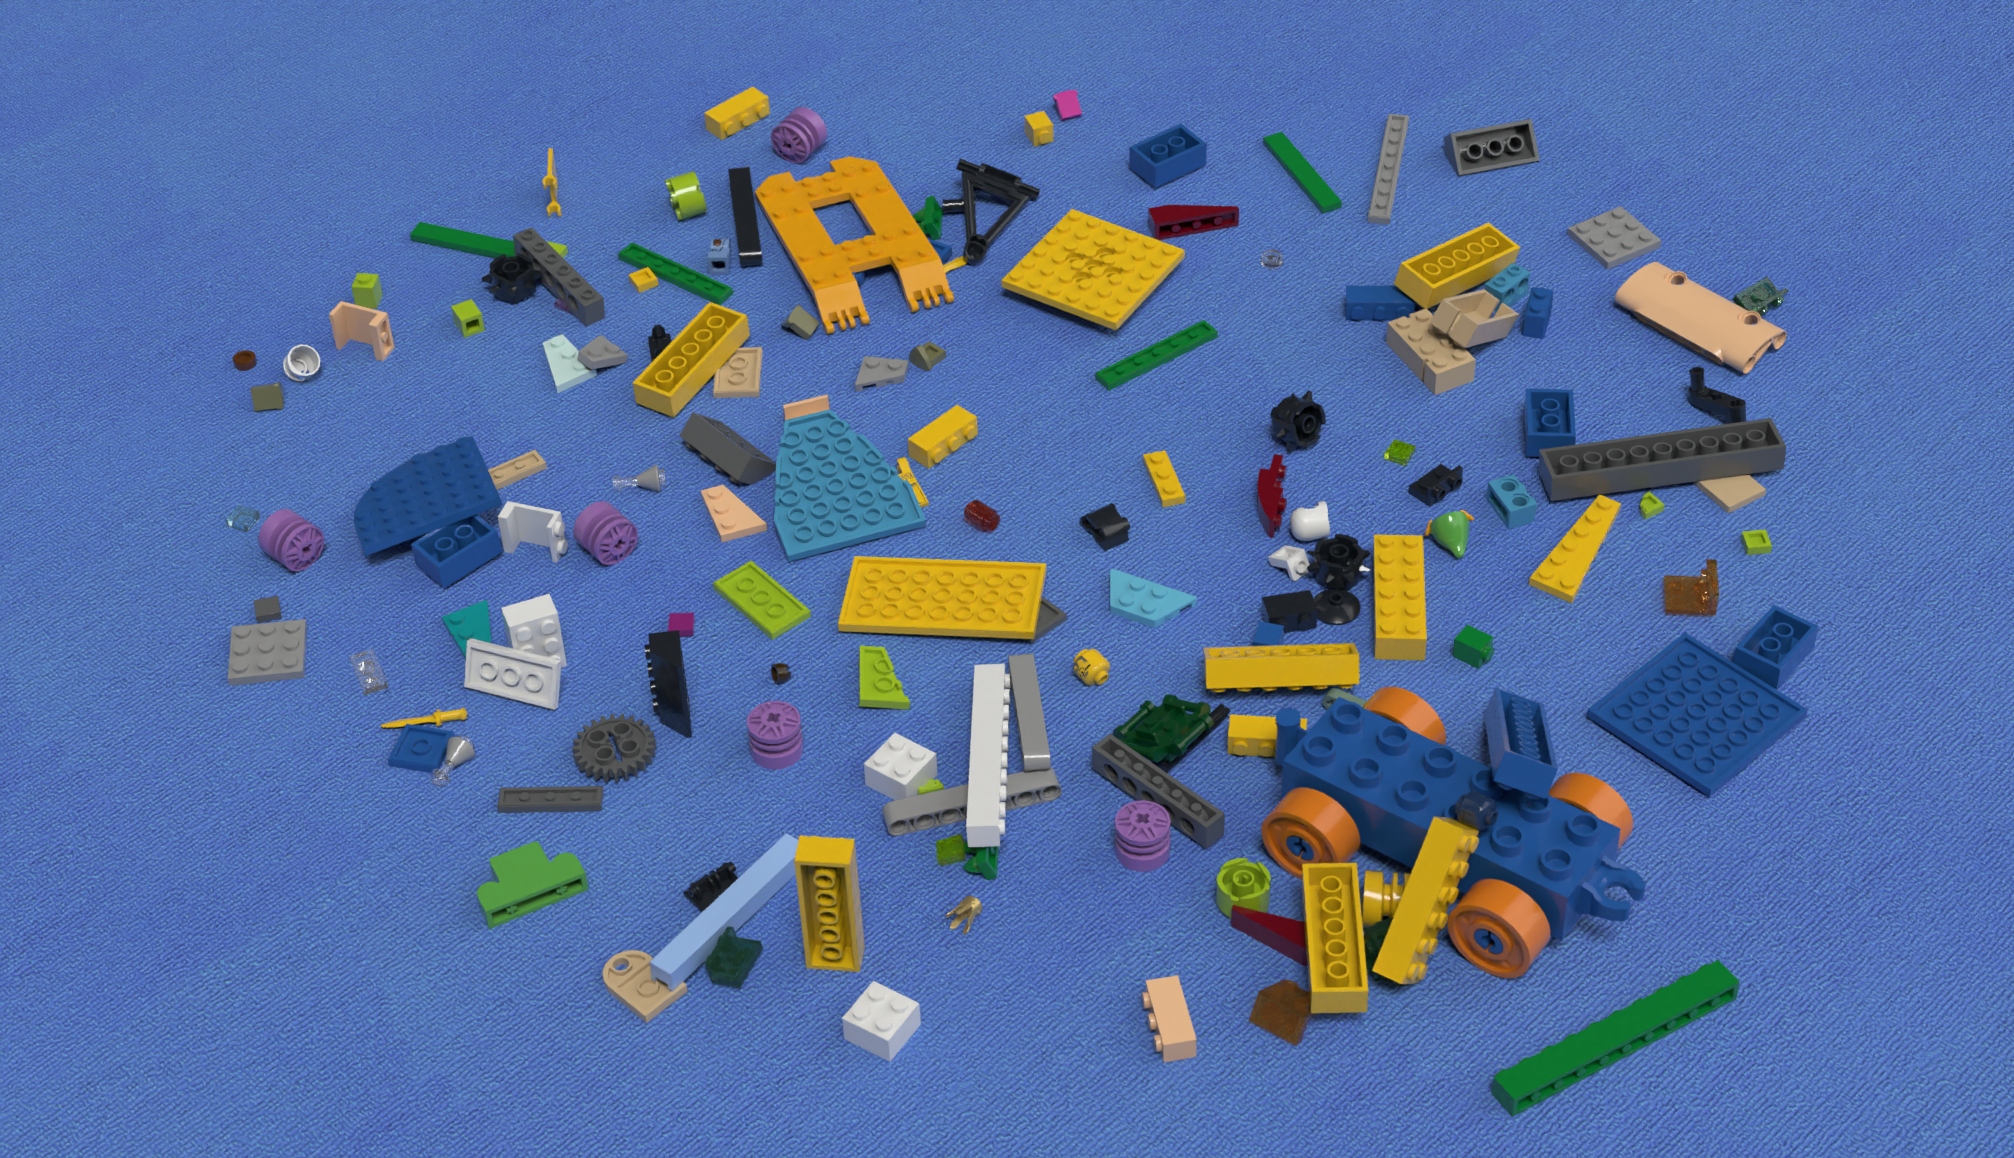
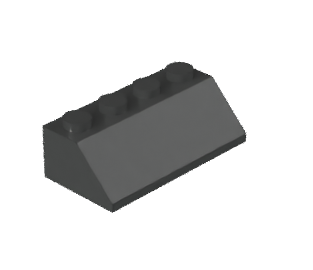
M1532 119L1450 133L1443 138L1447 158L1458 176L1540 161Z
M692 412L679 435L687 441L685 444L687 447L700 451V456L703 459L714 462L717 470L730 474L729 479L739 485H742V483L753 485L776 471L775 461L722 421Z

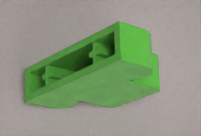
M534 841L490 858L489 863L494 882L490 881L482 884L477 890V897L481 914L488 928L491 929L589 889L586 873L574 854L561 853L555 856L552 862H549L539 842Z

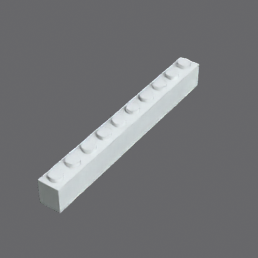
M1005 664L975 665L966 822L968 847L1000 846L1001 835H1005L1006 832L1005 819L1001 818H1006V803L1002 801H1007V769L1003 768H1008V720H1010L1009 705L1006 704H1010L1011 676L1006 674Z

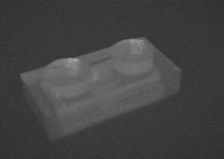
M373 649L349 656L364 695L388 688L387 680Z

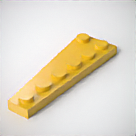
M1599 495L1530 576L1529 585L1573 603L1583 584L1585 575L1588 574L1593 560L1598 555L1601 544L1604 543L1607 533L1620 512L1621 503Z

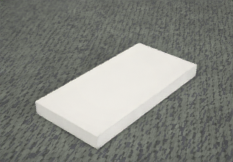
M471 638L467 641L464 687L555 710L559 702L562 661Z

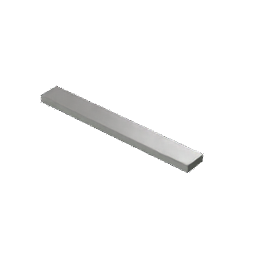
M1388 114L1368 214V223L1390 225L1409 125L1408 115Z

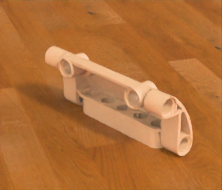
M1659 262L1650 263L1636 271L1620 287L1615 295V302L1633 312L1636 318L1708 359L1720 365L1725 362L1744 374H1747L1754 367L1769 346L1779 349L1787 337L1785 330L1762 319L1758 312L1748 311L1688 279L1684 272L1673 271Z

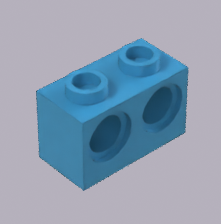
M1511 263L1485 283L1484 290L1500 300L1494 310L1495 312L1498 311L1502 303L1511 307L1528 294L1529 271Z
M1514 474L1488 482L1486 500L1508 530L1534 522L1535 511H1537L1536 500L1528 494L1524 484L1519 482Z

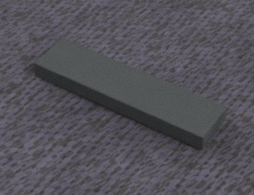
M603 786L500 788L497 806L498 813L602 811L604 788Z

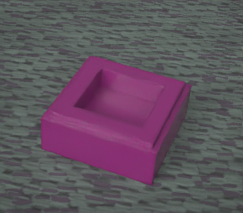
M669 613L668 631L679 630L680 636H694V613Z

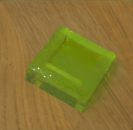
M1394 439L1386 450L1384 459L1406 466L1415 454L1416 446Z
M961 834L936 841L937 862L940 866L965 859L964 838Z

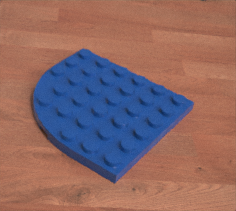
M473 436L462 437L449 445H440L425 454L419 453L414 455L411 460L401 464L379 480L373 482L355 509L354 525L364 553L367 556L503 504Z

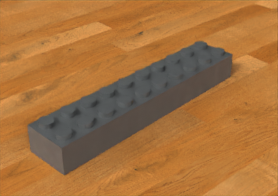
M1767 418L1540 449L1538 473L1550 500H1564L1784 469L1786 445L1772 419Z

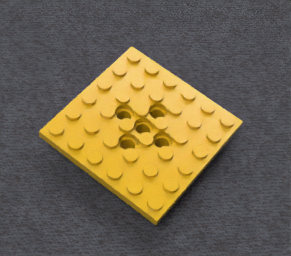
M1071 209L1001 280V285L1005 289L1117 330L1184 259L1185 250Z

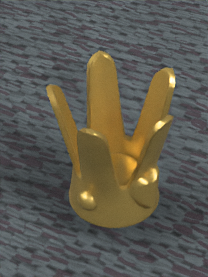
M966 896L955 909L945 915V917H949L954 913L957 914L950 924V929H955L964 919L969 917L963 930V934L966 935L975 916L979 915L982 911V904L978 898Z

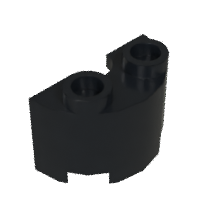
M1113 503L1091 511L1080 518L1079 524L1087 533H1093L1096 543L1104 551L1129 541L1127 532L1130 530L1129 521L1126 517H1121Z

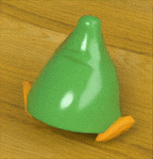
M1464 510L1446 513L1433 521L1431 519L1427 524L1424 535L1428 536L1431 533L1436 541L1444 548L1450 550L1456 558H1462L1465 554L1469 536V521H1473L1475 518Z

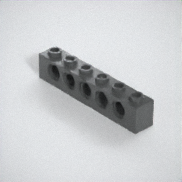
M532 227L513 235L515 256L516 253H520L530 258L533 269L541 271L543 274L538 279L585 326L605 318L604 298Z
M1109 734L1092 747V769L1136 800L1151 801L1164 807L1169 813L1171 824L1207 849L1224 835V812L1119 739Z

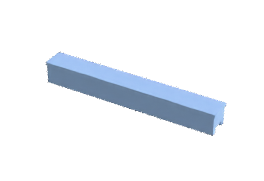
M786 833L650 961L651 979L654 981L660 979L668 984V989L673 992L796 874L794 859L798 840Z

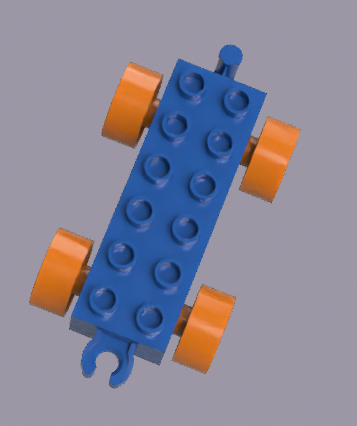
M1384 687L1377 690L1362 707L1355 702L1338 697L1309 731L1300 727V712L1296 709L1284 708L1277 712L1276 762L1283 767L1282 798L1264 819L1261 834L1264 844L1274 860L1298 879L1302 880V864L1348 863L1359 850L1360 843L1413 868L1433 817H1447L1459 822L1455 813L1457 801L1462 795L1476 791L1495 800L1498 819L1493 826L1479 831L1477 835L1479 843L1476 850L1470 853L1467 863H1469L1468 871L1464 878H1460L1456 887L1465 895L1450 913L1447 926L1451 940L1456 948L1469 962L1479 969L1501 978H1516L1527 971L1547 945L1550 936L1562 941L1582 914H1590L1591 916L1611 921L1628 920L1631 907L1630 902L1627 900L1615 901L1609 899L1604 894L1606 888L1618 886L1627 890L1633 900H1643L1646 883L1642 877L1632 869L1616 863L1618 850L1633 830L1632 814L1624 799L1602 780L1583 773H1567L1560 776L1554 782L1546 799L1539 797L1537 800L1525 796L1523 791L1516 788L1512 790L1503 789L1493 780L1492 767L1473 760L1445 745L1446 732L1444 725L1435 710L1425 700L1408 690L1398 687Z

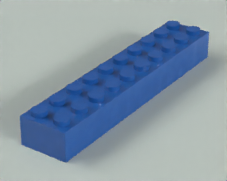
M1495 687L1484 715L1493 780L1503 789L1512 790L1516 788L1523 791V794L1529 798L1537 800L1541 797L1546 799L1558 767L1544 704Z

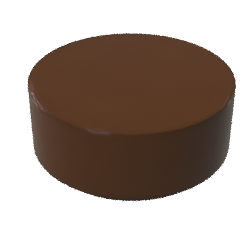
M239 351L233 356L234 367L237 370L247 371L254 368L257 364L256 356L252 351Z

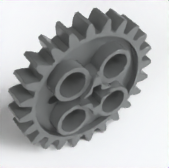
M611 714L610 719L607 720L604 716H601V722L591 720L592 726L584 725V732H577L578 739H573L574 747H572L575 764H578L579 770H585L587 777L594 774V780H598L603 776L604 782H607L610 777H613L614 781L618 782L619 776H623L625 780H628V774L630 773L637 776V769L645 771V763L651 764V757L656 755L654 732L650 731L648 724L643 725L642 719L635 722L633 715L625 719L624 714H621L619 718H615L614 714ZM608 734H611L613 738L614 746L617 753H619V758L621 762H619L615 756V750L613 748L612 743L609 740Z

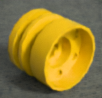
M1365 870L1362 908L1363 927L1380 928L1383 916L1389 917V925H1391L1411 873H1404L1403 885H1399L1398 872H1393L1390 884H1385L1383 871Z

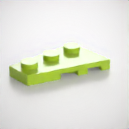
M860 645L859 706L909 710L910 701L907 696L905 697L902 691L903 686L895 676L893 664L885 647Z

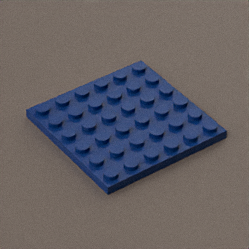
M1683 633L1590 707L1587 717L1710 797L1804 719L1808 709L1692 636Z

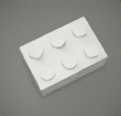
M550 594L501 608L509 648L562 661L561 668L567 666L558 612Z

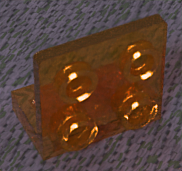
M1706 559L1705 569L1700 570V577L1664 576L1666 613L1716 616L1719 599L1717 560Z
M1285 979L1259 991L1249 1021L1294 1045H1298L1302 1041L1309 1018L1319 1013H1311L1309 992L1299 988L1296 982Z

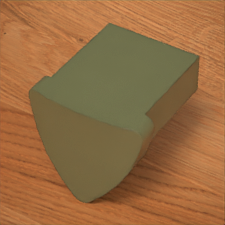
M797 305L781 325L786 329L790 327L807 340L820 322L803 310L800 305Z
M930 341L923 346L918 345L909 354V361L927 372L946 358V350Z
M280 382L251 387L254 411L278 408V410L283 409L284 387Z

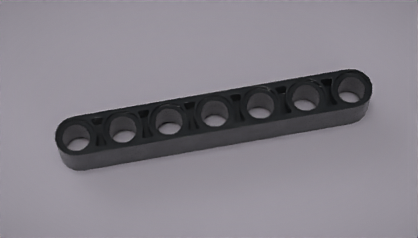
M750 168L728 169L741 267L762 265Z

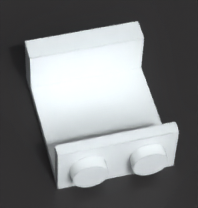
M507 501L498 516L504 552L513 554L520 541L550 547L552 561L557 563L568 547V542L565 540V524L562 522L561 512Z

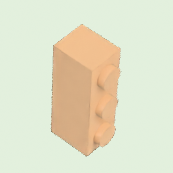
M1178 975L1146 980V992H1142L1141 997L1144 1009L1149 1008L1150 1014H1147L1150 1031L1155 1030L1156 1035L1153 1036L1155 1051L1161 1052L1163 1062L1196 1057L1197 1039Z

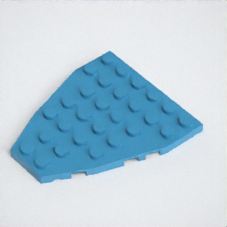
M828 409L785 420L780 450L776 459L774 526L788 562L926 526V519L911 484L907 480H902L897 473V469L894 466L890 467L884 461V456L861 433L857 435L850 429V425L846 421L839 419L832 410Z

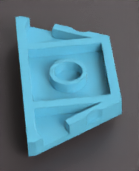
M1115 569L1110 570V613L1156 628L1167 619L1180 615V610L1189 605L1192 608L1197 604L1196 596Z

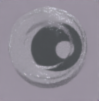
M1273 249L1266 250L1261 254V265L1266 269H1278L1283 265V254Z

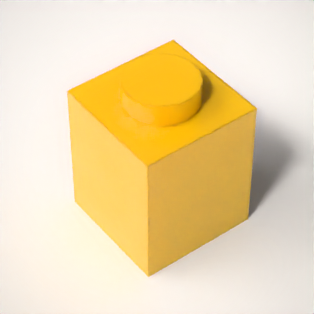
M1044 111L1024 116L1025 134L1034 147L1054 142L1053 124Z

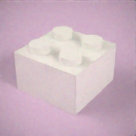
M894 733L864 763L865 785L894 800L917 796L919 787L921 785L924 787L931 778L934 779L938 775L936 753Z
M873 981L843 1016L844 1039L890 1062L921 1025L919 1003Z

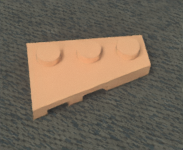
M724 485L701 490V498L721 542L767 531V523Z

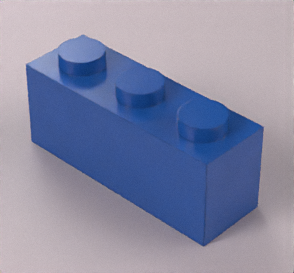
M1346 286V320H1395L1404 316L1409 318V314L1414 313L1415 301L1403 293L1397 286Z

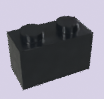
M1310 590L1262 597L1261 615L1264 622L1284 626V633L1317 628V607Z

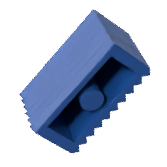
M1531 288L1524 314L1523 336L1545 338L1552 310V290Z

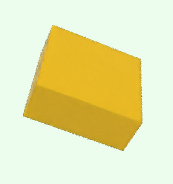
M648 267L628 274L629 282L638 293L659 286L657 277Z

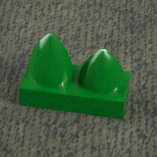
M933 195L926 198L925 207L917 211L913 218L915 221L920 222L918 225L924 234H930L933 240L941 238L943 210Z
M967 840L959 849L963 852L977 854L965 863L963 869L972 873H983L987 880L997 878L999 846L968 847Z

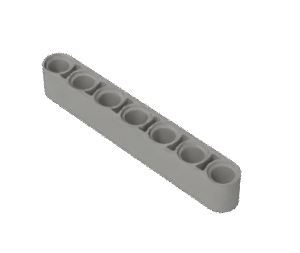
M1033 653L1008 656L1009 674L1011 676L1024 771L1051 769L1050 751Z
M1054 769L1023 771L1007 775V801L1002 802L1006 803V811L1057 799L1061 795L1062 789ZM968 784L887 803L882 808V814L888 832L893 836H900L966 821Z

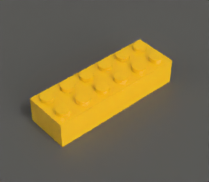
M1486 223L1402 262L1394 285L1424 309H1428L1441 303L1442 299L1453 297L1493 278L1511 263H1515L1520 246L1490 223Z
M709 302L633 382L636 403L675 417L750 336L747 315Z
M1374 534L1373 603L1375 659L1425 660L1427 635L1423 535Z
M1354 643L1203 648L1206 689H1211L1212 692H1224L1226 688H1236L1237 691L1252 690L1251 687H1262V690L1272 691L1282 686H1287V689L1299 690L1302 689V686L1326 689L1328 685H1338L1339 688H1352L1353 684H1359V653Z
M1433 817L1372 971L1400 984L1418 983L1419 980L1425 977L1428 970V965H1426L1428 957L1435 952L1438 945V940L1436 939L1438 932L1445 927L1448 920V914H1446L1448 907L1457 898L1459 889L1456 887L1460 878H1464L1469 867V863H1467L1469 855L1478 846V830L1452 818Z
M799 836L794 864L806 968L860 972L865 944L855 839Z
M1357 863L1302 864L1301 887L1311 1013L1367 1012L1368 981Z

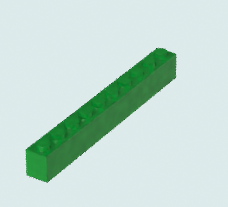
M1719 960L1709 965L1704 964L1697 971L1687 976H1681L1674 983L1666 987L1658 988L1653 994L1643 999L1635 1000L1630 1006L1622 1010L1612 1012L1609 1017L1599 1022L1591 1023L1586 1029L1576 1034L1568 1035L1563 1041L1553 1046L1545 1047L1540 1053L1522 1059L1517 1065L1509 1069L1499 1071L1493 1077L1492 1095L1509 1115L1514 1117L1736 1000L1740 981Z

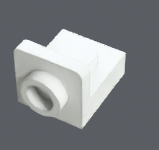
M1285 545L1268 557L1271 566L1287 569L1292 581H1296L1308 573L1307 567L1309 562L1305 550L1302 548Z

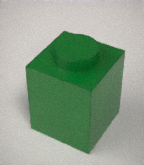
M1466 625L1454 639L1453 657L1479 669L1485 661H1490L1494 654V648H1492L1493 636L1470 625Z

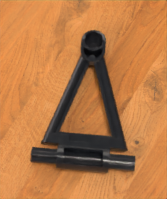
M959 159L956 169L962 171L966 243L963 257L967 263L976 265L984 258L988 246L1028 203L1030 198L1037 200L1040 189L1022 183L1021 177L981 162L979 166ZM973 188L1012 202L1011 206L984 236L977 234Z

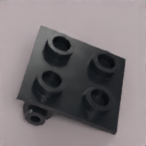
M732 862L722 863V866L717 868L716 872L711 870L709 875L705 874L703 878L690 883V887L683 894L703 912L738 879L733 873L736 871L735 865Z

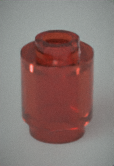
M979 500L969 502L964 509L965 520L983 531L988 530L991 532L995 530L1000 522V515L997 514V511Z

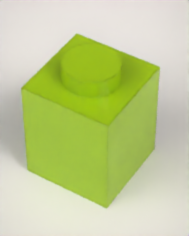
M357 273L351 286L355 305L377 309L383 295L379 274Z
M472 299L451 306L454 324L464 338L485 331L482 313Z

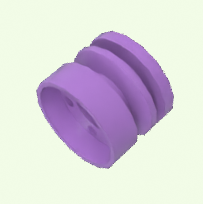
M806 107L794 109L771 132V142L774 149L782 158L791 163H802L827 138V128L824 121L817 113Z
M605 501L595 502L586 507L579 514L573 528L574 538L587 551H590L602 564L606 565L617 564L624 560L632 552L638 539L637 527L614 506Z
M281 509L270 515L263 523L258 538L259 546L266 554L278 560L291 571L296 572L305 570L313 565L323 550L325 540L323 532L317 526L290 509Z
M768 701L751 710L747 717V728L751 757L754 762L763 768L774 770L787 768L800 760L803 754V737L798 710L791 704L782 701Z
M1141 800L1126 804L1117 812L1115 818V852L1117 859L1123 866L1139 872L1153 871L1162 867L1168 860L1171 852V821L1169 813L1164 807L1155 802Z

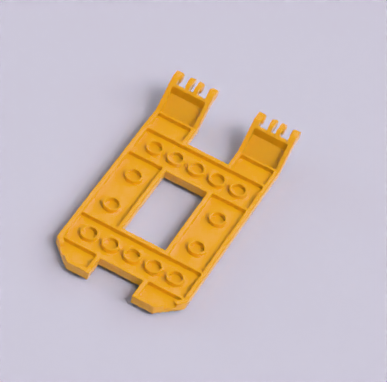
M850 156L829 161L832 172H826L816 177H806L800 181H795L788 171L769 176L755 191V198L814 296L821 323L827 335L834 333V326L831 323L837 321L841 331L847 329L844 319H846L850 329L855 328L856 323L853 316L858 315L862 325L870 324L857 280L852 274L853 272L891 264L899 276L906 303L911 313L919 310V305L916 301L919 299L922 300L923 306L926 309L931 308V302L934 307L939 306L940 299L937 296L938 294L943 295L946 303L954 302V296L949 288L940 257L876 161ZM850 199L872 235L852 241L847 240L834 245L813 208Z

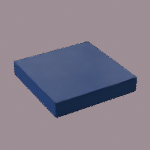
M406 724L388 759L389 766L437 774L446 757L447 742L450 738L455 737L454 731Z

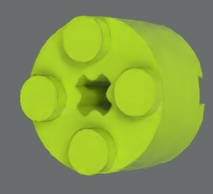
M694 171L665 180L667 190L671 195L669 196L670 203L675 210L678 221L707 211L706 202Z
M1248 858L1232 859L1222 865L1219 874H1217L1216 902L1219 909L1230 920L1233 905L1267 913L1270 904L1271 876L1268 869L1258 861L1256 864L1248 862Z

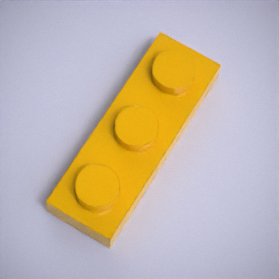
M1166 450L1143 454V463L1162 507L1185 503L1184 491Z

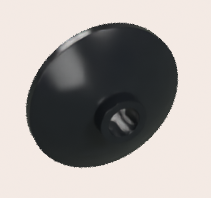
M1328 589L1318 593L1313 598L1317 607V619L1325 624L1345 625L1354 621L1360 614L1361 605L1358 598L1346 590Z

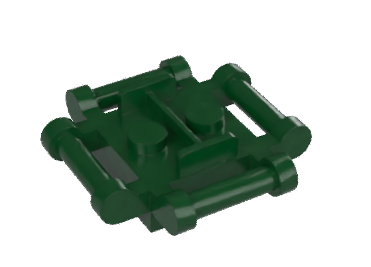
M1167 694L1163 698V704L1159 707L1149 700L1142 703L1139 711L1123 725H1119L1113 730V735L1143 757H1147L1149 761L1156 763L1161 760L1172 762L1177 756H1181L1203 731H1207L1213 726V720L1209 716L1211 707L1205 702L1194 703L1178 699L1175 695Z

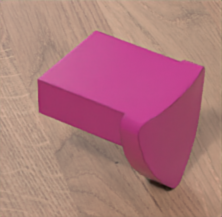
M1068 90L1053 96L1061 121L1081 117L1082 112L1077 99V90Z

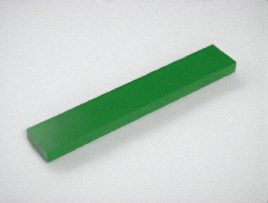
M1283 132L1263 137V144L1322 213L1342 208V201Z
M419 222L410 233L411 240L492 258H497L504 254L506 258L516 257L514 241L424 222Z
M633 242L618 253L619 260L640 270L648 267L656 277L717 305H721L733 295L732 287Z
M1205 320L1200 321L1096 372L1095 379L1110 391L1217 338L1218 331Z

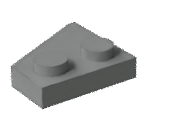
M599 335L579 351L577 359L592 370L626 363L628 355L617 345Z
M864 356L855 382V391H863V386L875 384L876 388L888 384L905 382L909 369V360Z

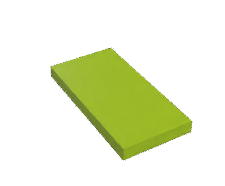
M753 561L747 562L713 582V589L772 640L811 617V610Z

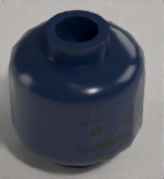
M1471 791L1466 795H1462L1457 801L1455 813L1460 823L1478 831L1486 830L1489 826H1493L1496 823L1498 811L1496 810V803L1493 798L1476 791Z

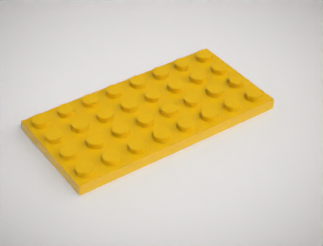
M854 556L838 621L839 631L1034 639L1047 572L1046 563Z

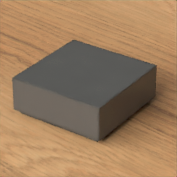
M278 596L254 600L257 623L282 618Z

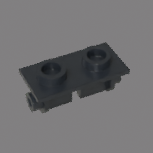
M659 324L652 328V336H648L652 362L671 343L670 333L666 334L665 328Z

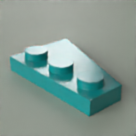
M487 600L442 616L445 628L465 661L467 641L469 639L492 643Z

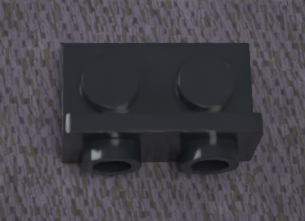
M1440 464L1411 484L1408 493L1430 507L1461 486L1463 482V467L1458 465L1450 470Z

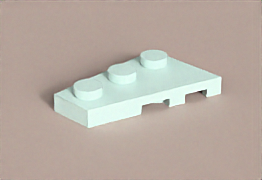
M563 334L543 342L544 352L550 366L553 381L555 382L557 394L597 376L596 369L591 370L577 359L579 351Z

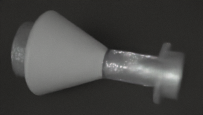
M654 465L633 477L620 478L619 473H617V476H613L614 490L621 492L622 487L638 485L659 493L662 487H666L664 468L658 469V465Z
M459 735L448 740L445 763L440 769H434L431 772L433 784L439 787L449 784L450 778L448 775L452 769L474 758V743L468 737Z

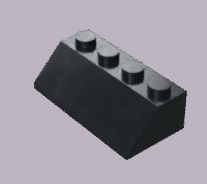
M679 630L648 634L649 644H645L644 647L646 660L651 659V662L647 663L649 678L654 677V680H650L651 695H656L657 697L652 698L654 713H659L660 723L686 738H692L690 705Z

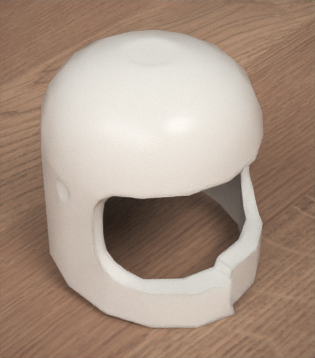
M297 345L286 355L283 362V370L287 377L293 381L308 380L319 369L320 357L314 348L308 345Z
M1325 501L1316 502L1315 508L1305 509L1301 507L1292 512L1290 527L1296 539L1299 541H1311L1329 537L1330 526Z

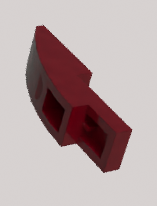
M1274 454L1269 470L1260 468L1257 488V508L1260 522L1268 537L1274 538L1276 528H1281V512L1285 513L1287 498H1283L1284 488H1282L1281 479L1285 480L1287 466L1283 465V455Z

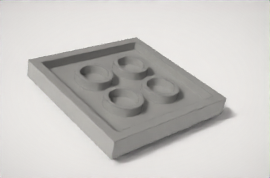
M1621 206L1568 227L1567 232L1569 237L1607 270L1661 248L1662 241Z
M306 619L232 626L228 668L229 685L305 678Z

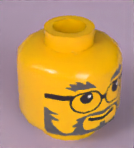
M1084 649L1075 656L1073 671L1086 685H1101L1109 678L1110 663L1098 650Z

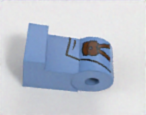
M730 238L711 240V249L707 257L709 275H729L731 264ZM717 264H725L724 268H715Z

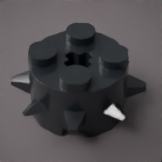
M516 253L517 257L506 258L504 254L495 258L490 263L489 274L482 277L483 282L491 284L492 289L490 293L493 292V295L498 299L508 301L511 305L519 304L521 300L536 292L535 280L543 276L541 271L533 269L531 259L520 253Z
M1309 390L1302 398L1296 397L1292 393L1291 396L1284 398L1278 406H1275L1270 414L1273 420V431L1276 439L1286 442L1287 452L1290 453L1297 445L1304 447L1314 445L1321 437V435H1318L1321 431V425L1326 423L1322 405L1313 401L1312 392Z
M1335 534V538H1321L1316 544L1314 551H1307L1309 555L1314 557V562L1307 567L1308 572H1314L1317 584L1325 585L1329 588L1349 591L1361 579L1363 571L1371 570L1363 565V560L1370 555L1369 550H1363L1358 545V540L1349 535Z

